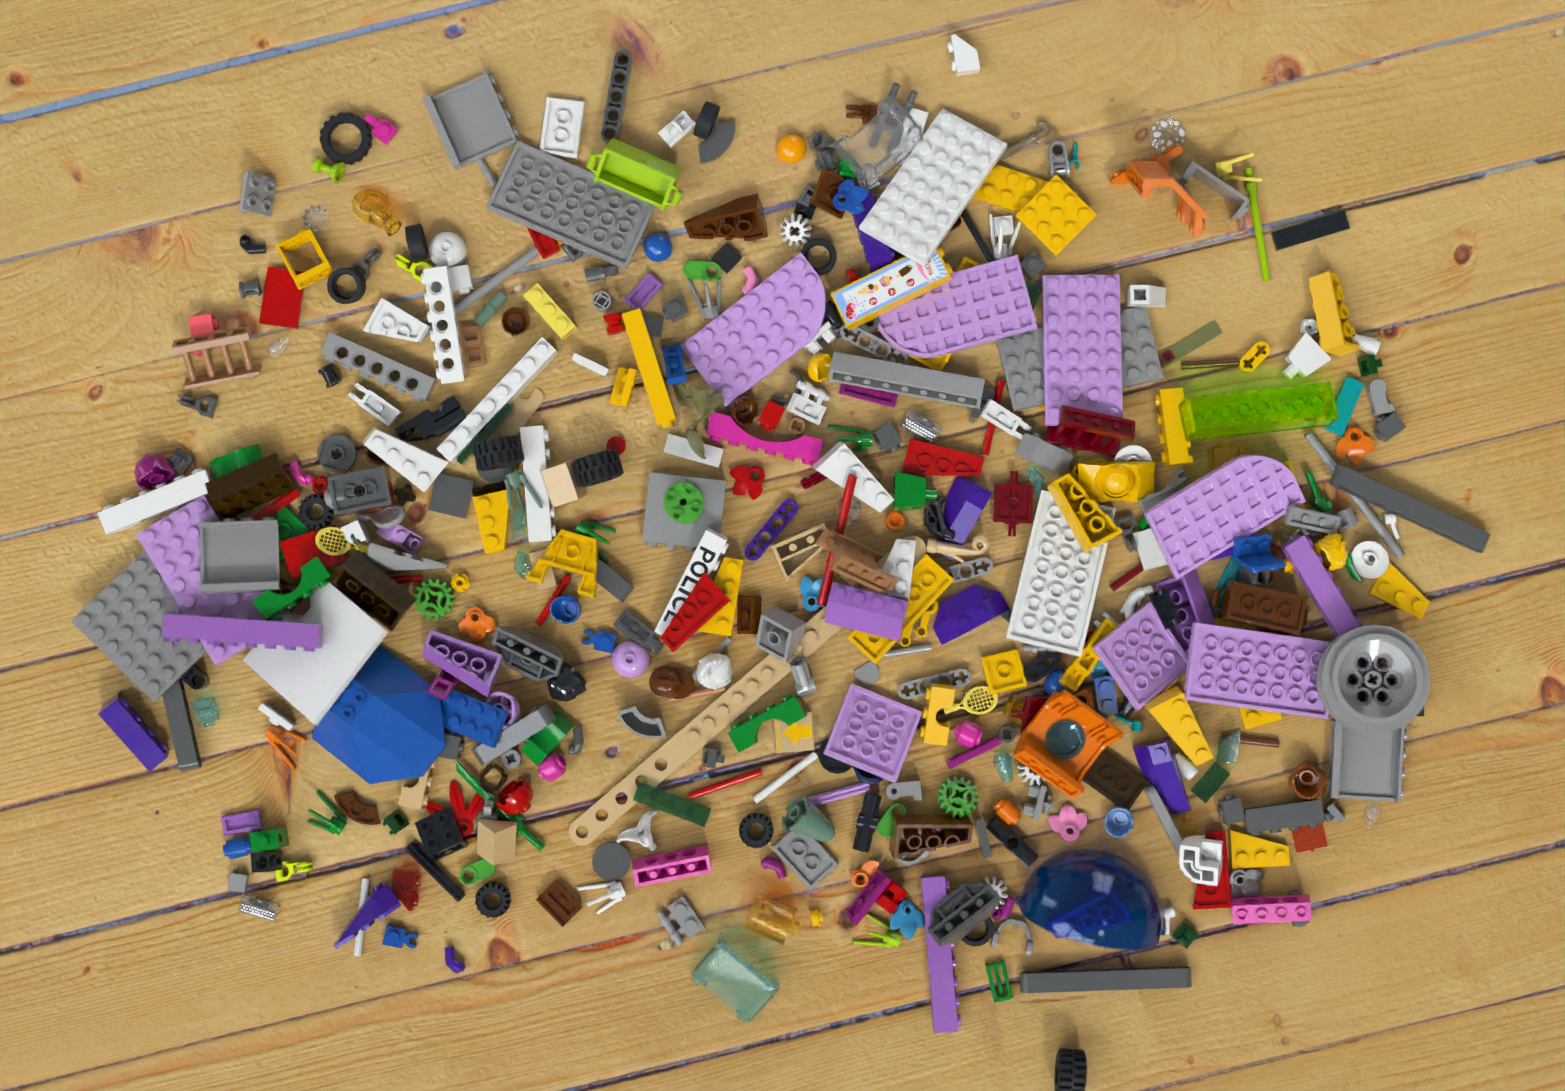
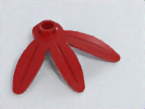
M451 781L449 797L455 813L453 815L461 835L468 836L474 830L472 820L476 818L479 811L484 807L485 800L476 793L466 811L462 792L457 783ZM429 801L428 805L424 806L431 815L446 809L439 804ZM461 824H466L468 829L462 830Z

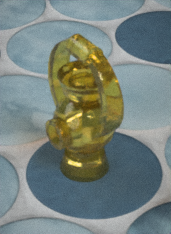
M367 189L354 196L352 210L359 220L365 223H372L380 228L384 227L388 236H392L399 231L402 222L392 218L393 214L390 209L389 200L383 192L376 189ZM374 196L381 198L385 204L377 203ZM362 200L360 209L369 212V215H364L357 210V202Z

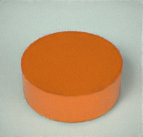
M890 512L885 522L889 529L899 530L903 527L905 518L900 512Z

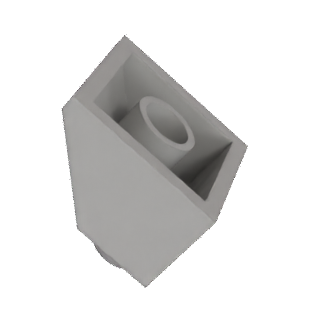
M773 606L761 614L755 646L786 663L802 640L806 622Z

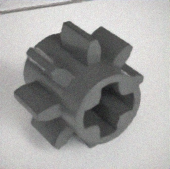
M826 150L816 155L818 160H815L814 163L818 171L823 170V168L833 171L837 168L835 165L838 163L836 153L831 154L830 150Z

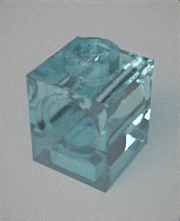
M214 697L191 703L197 725L203 724L204 728L215 725V721L220 719Z

